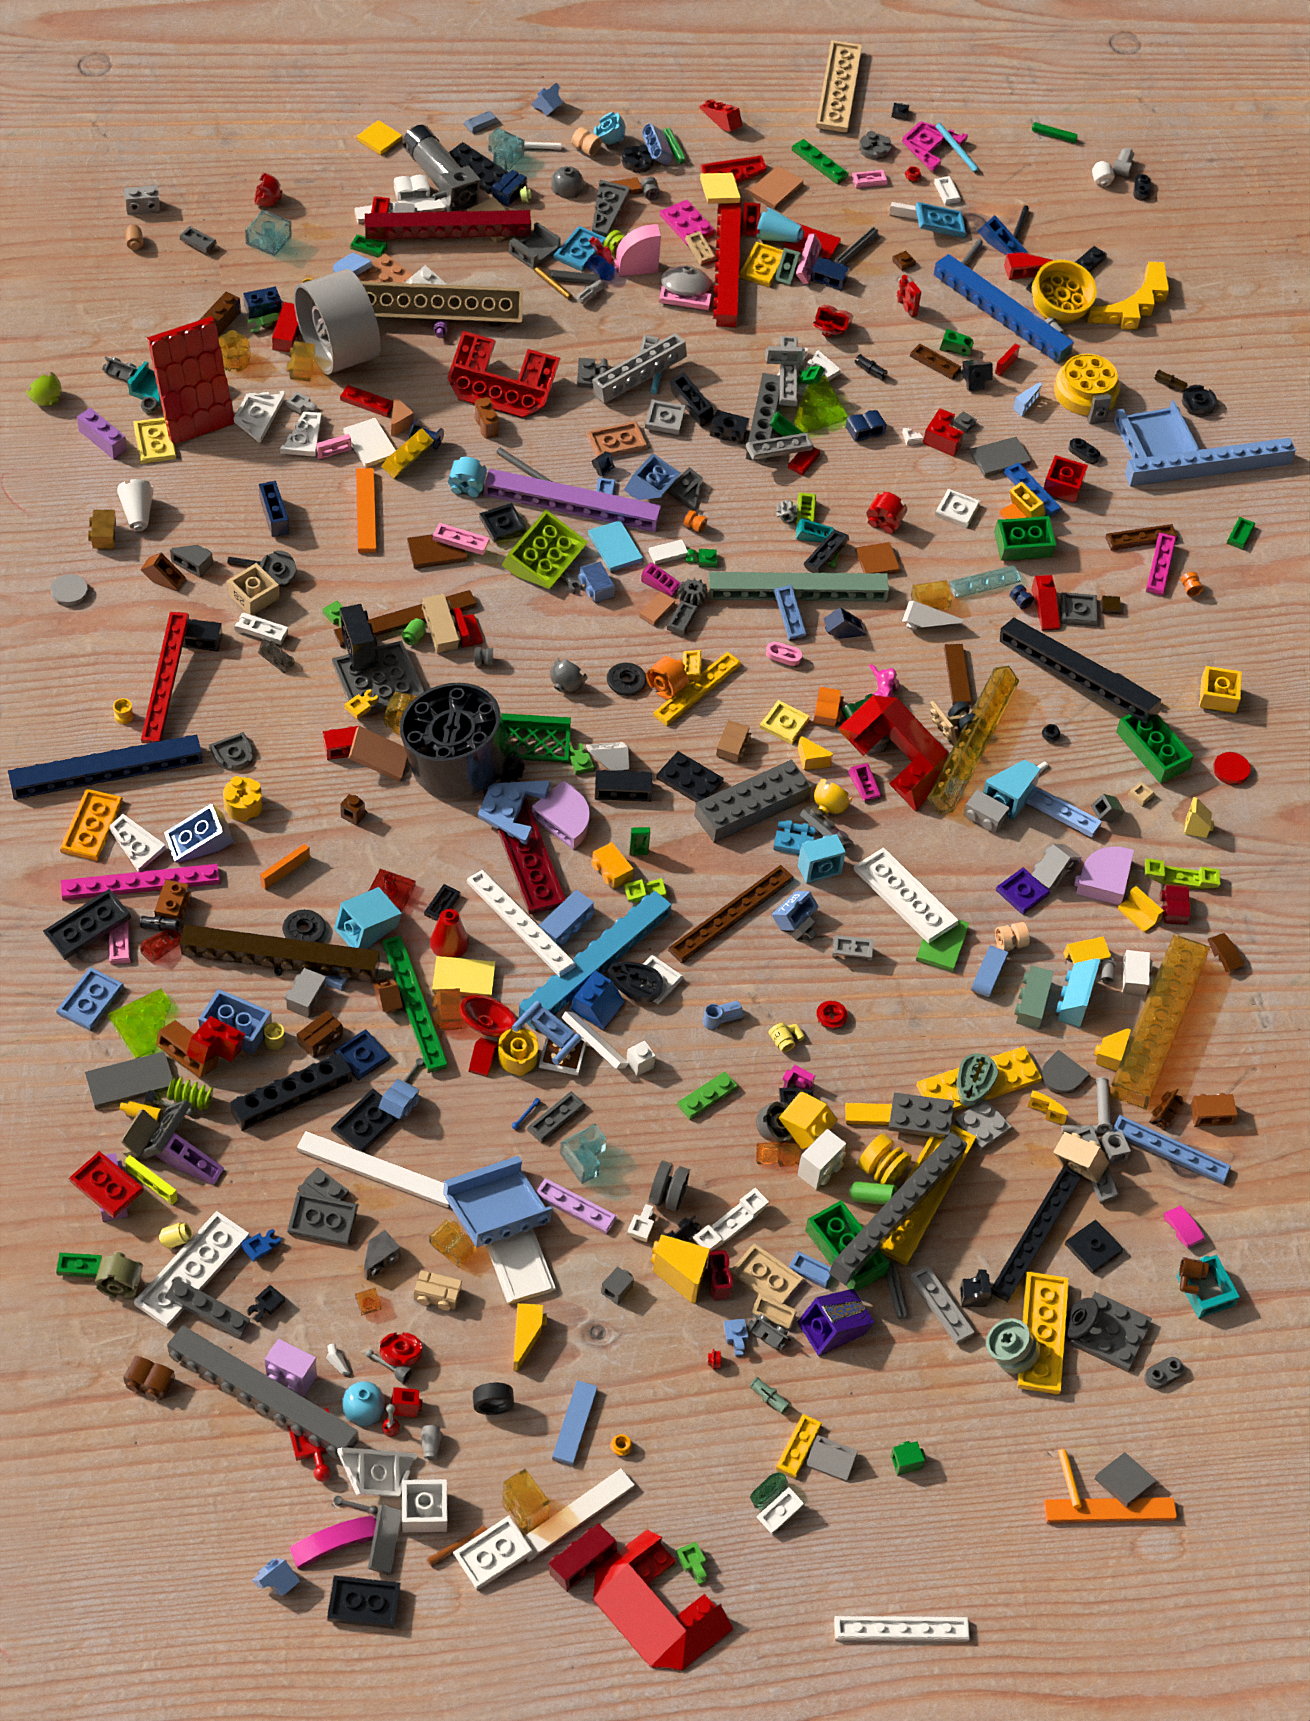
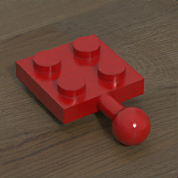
M287 1425L296 1461L314 1457L316 1465L313 1472L314 1478L319 1482L327 1481L331 1476V1470L324 1464L322 1454L327 1453L326 1449L322 1446H314L306 1436L296 1435L292 1432L291 1427Z

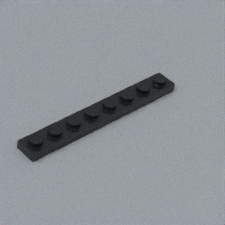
M1063 1166L991 1287L993 1295L1007 1303L1009 1302L1082 1177L1080 1173Z

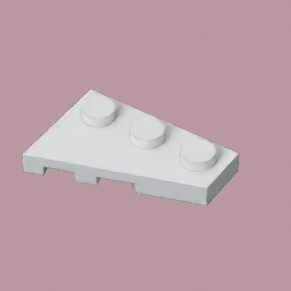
M303 412L292 434H289L286 443L280 448V454L316 456V443H318L322 418L321 413Z
M124 814L110 825V831L138 872H141L166 849L164 843Z

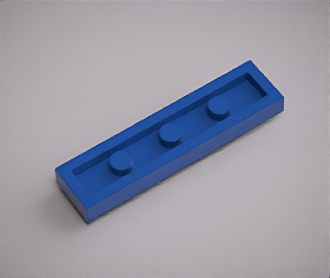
M1019 462L1005 469L1004 474L1015 486L1023 482L1044 502L1046 513L1044 516L1050 517L1060 512L1061 507Z

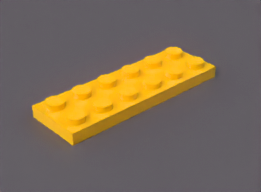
M1025 1046L990 1057L997 1065L998 1074L992 1089L983 1099L989 1100L1041 1082L1042 1077ZM980 1062L972 1080L975 1083L981 1073L982 1066L984 1065L983 1062ZM959 1068L917 1081L916 1086L922 1096L954 1100L953 1111L968 1107L960 1102L957 1093L956 1083ZM970 1090L966 1098L970 1099L972 1090Z
M1027 1272L1022 1322L1027 1325L1038 1339L1040 1355L1030 1369L1018 1373L1017 1388L1058 1395L1061 1392L1069 1278Z

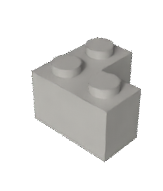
M1066 844L1049 845L1044 852L1045 856L1043 859L1035 864L1033 868L1035 871L1032 873V876L1048 888H1056L1064 875L1072 873L1083 857Z

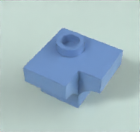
M555 83L547 90L545 88L537 94L539 97L531 105L534 109L542 110L546 116L563 103L559 96V89L561 87L558 83Z
M278 1558L269 1561L258 1571L259 1575L252 1579L257 1587L265 1588L270 1586L276 1595L282 1596L300 1582L287 1561Z

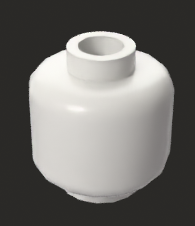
M1101 161L1096 163L1092 169L1094 182L1097 185L1105 187L1114 180L1115 175L1110 163Z

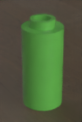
M855 1181L850 1186L849 1196L852 1197L853 1202L885 1205L897 1192L896 1185Z

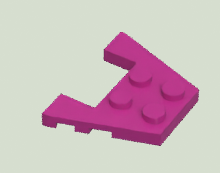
M920 121L902 138V143L930 171L933 172L941 165L942 159L931 153L946 139L938 131L936 125ZM948 130L949 134L960 146L968 138V135L965 133L960 135L956 134L954 130Z

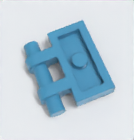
M779 820L777 828L785 830L784 832L776 831L773 850L800 854L801 844L814 840V837L807 836V833L815 834V828L807 823L802 825L792 823L791 820ZM790 830L799 831L801 835L790 833Z

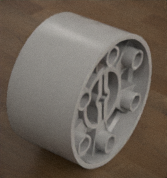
M344 269L298 284L295 287L294 306L298 325L312 359L323 373L331 374L379 356L381 344L376 316L365 288L351 270Z

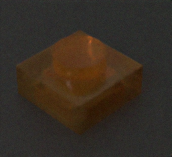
M376 1288L355 1294L361 1315L382 1310Z

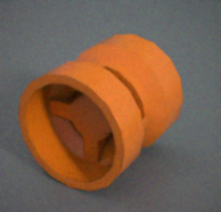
M690 510L684 519V526L692 527L694 531L701 533L706 527L708 518L703 515L699 516L697 512Z
M1196 572L1186 573L1181 578L1186 594L1190 597L1197 596L1203 591L1202 583L1199 582L1200 579Z

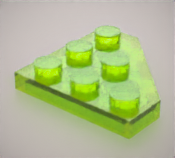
M822 375L818 383L808 384L793 420L796 427L803 433L845 421L848 417L826 375Z
M162 988L107 1014L109 1021L134 1059L155 1053L158 1032L165 1025L167 1014L171 1008V1002Z

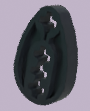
M615 962L609 967V978L627 997L637 1002L647 1003L654 1001L660 996L663 979L656 969L636 962ZM647 982V985L641 986V983Z

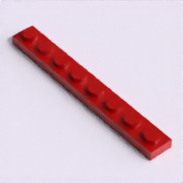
M169 613L142 731V744L162 741L188 625V613Z

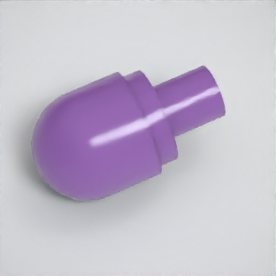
M440 319L434 325V332L438 338H442L447 333L448 324L445 320Z

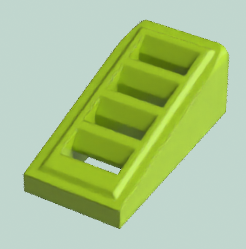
M799 492L797 497L796 525L801 518L810 519V521L814 522L816 494ZM801 513L810 514V516L801 515Z

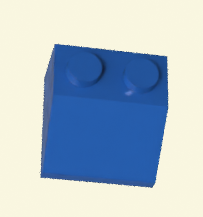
M595 970L574 996L571 1010L604 1030L625 1001L613 982Z

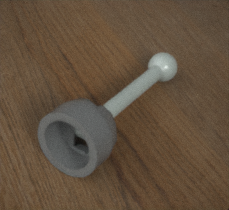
M368 1349L365 1354L368 1358L372 1357L394 1370L395 1378L399 1382L405 1384L410 1379L413 1372L412 1368L390 1365L374 1354L373 1350Z

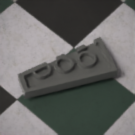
M599 180L592 232L603 237L609 235L630 193V187Z

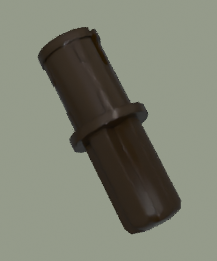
M1160 369L1155 374L1154 379L1167 384V387L1172 386L1182 392H1185L1188 387L1186 382L1176 378L1174 374H1167Z

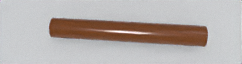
M482 1526L427 1558L428 1564L432 1567L449 1557L454 1551L485 1532L487 1528Z

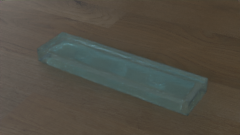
M1013 565L949 581V587L955 598L1019 583L1021 582V577Z

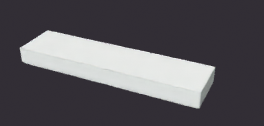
M565 1012L562 1019L613 1067L620 1069L627 1067L629 1062L575 1012Z

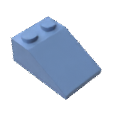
M212 803L164 832L176 863L219 852L234 842L224 813Z

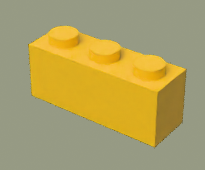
M421 428L393 452L381 467L394 479L421 456L434 440Z

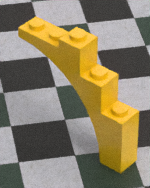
M1148 262L1145 271V282L1134 295L1118 303L1092 306L1088 311L1087 323L1120 324L1121 329L1137 330L1140 315L1152 316L1154 302H1166L1169 289L1165 263Z

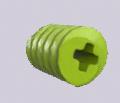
M180 1077L177 1082L175 1078L172 1079L167 1092L168 1100H175L176 1103L188 1100L192 1104L191 1108L197 1107L200 1111L209 1108L213 1097V1087L206 1091V1085L204 1084L198 1089V1082L190 1086L191 1080L189 1079L185 1084H183V1077Z

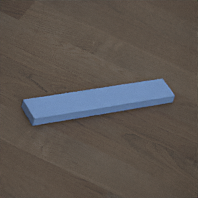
M1119 1115L1112 1130L1114 1132L1122 1131L1126 1141L1222 1185L1231 1168V1165Z

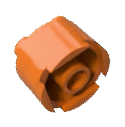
M668 656L662 657L646 672L649 686L651 688L655 687L658 690L656 694L664 699L672 698L690 682L684 670V663L681 660L676 661Z

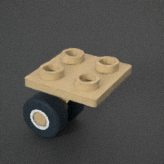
M934 701L930 702V713L933 716L932 721L937 728L940 727L943 730L942 734L947 741L951 740L953 744L957 743L954 727L957 726L961 733L966 734L974 730L979 724V718L974 713H969L970 707L964 701L954 704L949 709V717L942 713Z

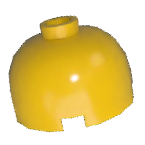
M821 779L814 792V800L819 806L818 809L825 815H828V813L840 814L845 811L851 803L852 797L848 798L849 793L835 783L831 782L828 785L825 783L827 780Z

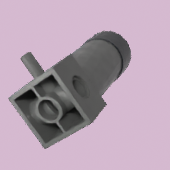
M423 124L416 125L407 131L402 141L404 149L439 189V193L433 194V200L440 199L448 212L460 211L478 205L480 178L471 167L465 166L461 168L428 126Z

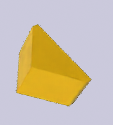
M803 736L800 737L798 752L804 770L831 766L832 752Z

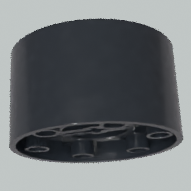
M447 683L433 687L417 696L407 706L401 717L400 736L413 775L420 786L433 794L444 797H462L478 793L495 783L509 764L511 748L499 705L492 694L482 687L469 683ZM492 732L489 737L485 734ZM434 753H435V755H436L435 758H434V757H429V756H431V755L434 754Z

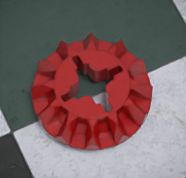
M830 1000L818 1006L816 1016L818 1023L821 1022L824 1027L827 1026L833 1029L834 1027L840 1028L846 1023L848 1012L844 1005ZM831 1010H832V1013H833V1015H834V1019H833V1020H831V1018H830V1016H829V1013H830Z

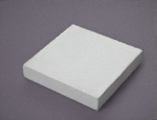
M948 489L935 512V516L968 528L981 501Z
M651 955L644 965L656 969L662 976V992L653 1001L659 1005L683 980V976ZM644 981V983H641V986L647 985V982Z

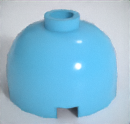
M611 112L606 114L599 120L600 125L594 127V134L599 136L604 144L619 143L626 132L625 121L619 113Z
M367 1381L357 1382L345 1391L342 1400L343 1413L348 1421L351 1420L353 1423H357V1426H370L378 1422L385 1411L384 1394L374 1383Z

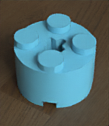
M460 457V460H454L448 479L451 491L455 494L465 493L471 497H478V494L483 489L487 475L486 466L482 467L479 464L480 461L471 457Z

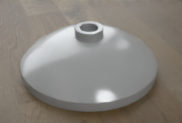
M683 265L670 268L661 277V283L667 290L680 295H700L707 292L711 287V280L708 275L692 266Z

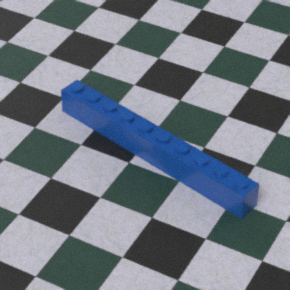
M948 253L935 263L934 276L1049 358L1060 363L1071 354L1074 344L1071 339Z

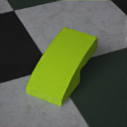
M662 878L646 883L641 879L624 884L628 902H641L646 895H650L654 891L663 898H668Z

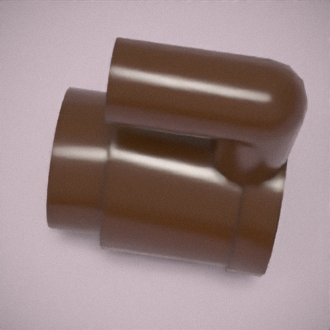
M1182 1257L1179 1268V1277H1181L1179 1288L1181 1292L1198 1295L1199 1287L1188 1285L1189 1279L1206 1280L1208 1263Z

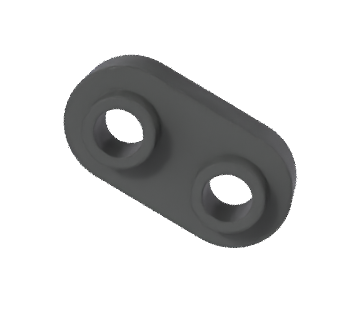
M1168 1357L1149 1367L1144 1375V1381L1150 1388L1159 1389L1178 1379L1182 1375L1184 1365L1180 1359Z

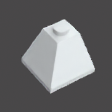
M623 742L586 745V749L610 771H625L629 769L628 746Z

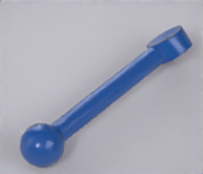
M536 1098L533 1101V1104L526 1110V1112L519 1118L517 1122L512 1123V1128L514 1130L519 1129L520 1123L535 1108V1106L539 1105L541 1101L539 1098Z

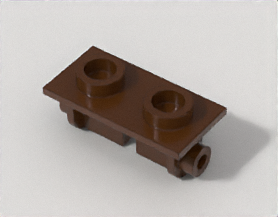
M1178 1088L1172 1092L1167 1091L1161 1097L1162 1102L1152 1111L1151 1114L1153 1116L1149 1123L1156 1121L1161 1129L1169 1126L1174 1118V1115L1169 1111L1176 1114L1183 1104L1182 1096L1176 1095L1179 1091Z

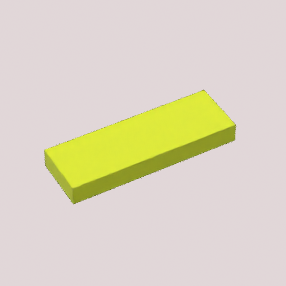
M129 1155L125 1159L127 1172L168 1203L173 1205L177 1201L176 1189Z

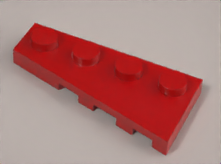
M762 155L700 165L702 174L733 173L736 183L764 173L767 168Z

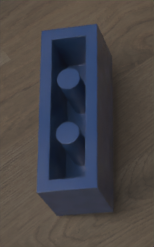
M277 482L260 483L259 498L271 536L276 537L289 534V520Z

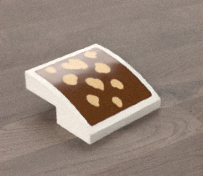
M546 1037L539 1068L578 1076L587 1041L582 1039L558 1065H555L552 1059L562 1048Z

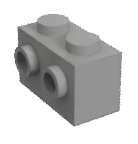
M158 185L124 188L127 214L160 212Z

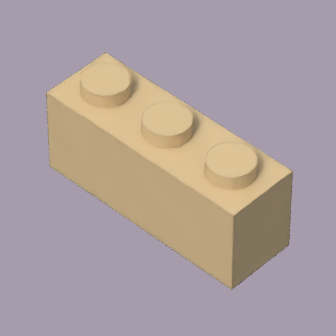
M444 594L423 598L422 609L436 653L458 649L461 636L459 631L455 629L456 621L454 615L451 616L450 614L451 605L449 600H446Z

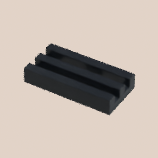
M443 884L424 911V916H431V919L438 920L440 911L442 909L443 911L452 909L461 892ZM447 890L448 893H447L446 896L442 899V901L440 902V904H439V906L437 907V909L433 912L432 910L434 909V907L436 906V904L438 903V901L441 899V897L443 896V894H444L445 891Z

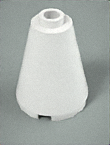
M142 479L130 480L131 483L128 484L122 482L118 486L117 492L129 526L134 531H143L147 528L154 491L153 485L151 486L149 481Z

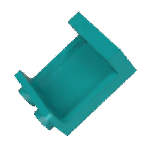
M144 361L137 368L133 377H130L128 380L129 395L141 400L145 397H154L158 401L159 407H162L154 370L149 369V363Z

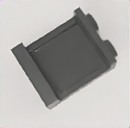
M536 222L531 236H525L520 241L515 238L509 241V254L534 270L558 251L561 238Z

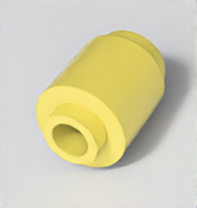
M180 1222L162 1229L159 1239L163 1246L170 1249L187 1243L189 1239H192V1230L188 1223L183 1224Z

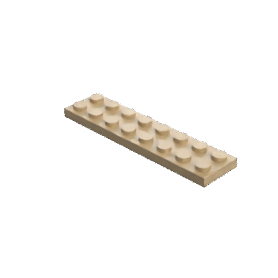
M831 40L816 128L847 133L862 45Z

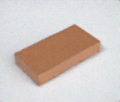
M660 592L639 613V617L654 626L675 605V600Z

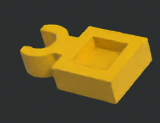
M369 689L364 693L363 697L358 694L345 703L344 709L353 717L359 719L371 710V705L378 702V695L371 698L372 690Z

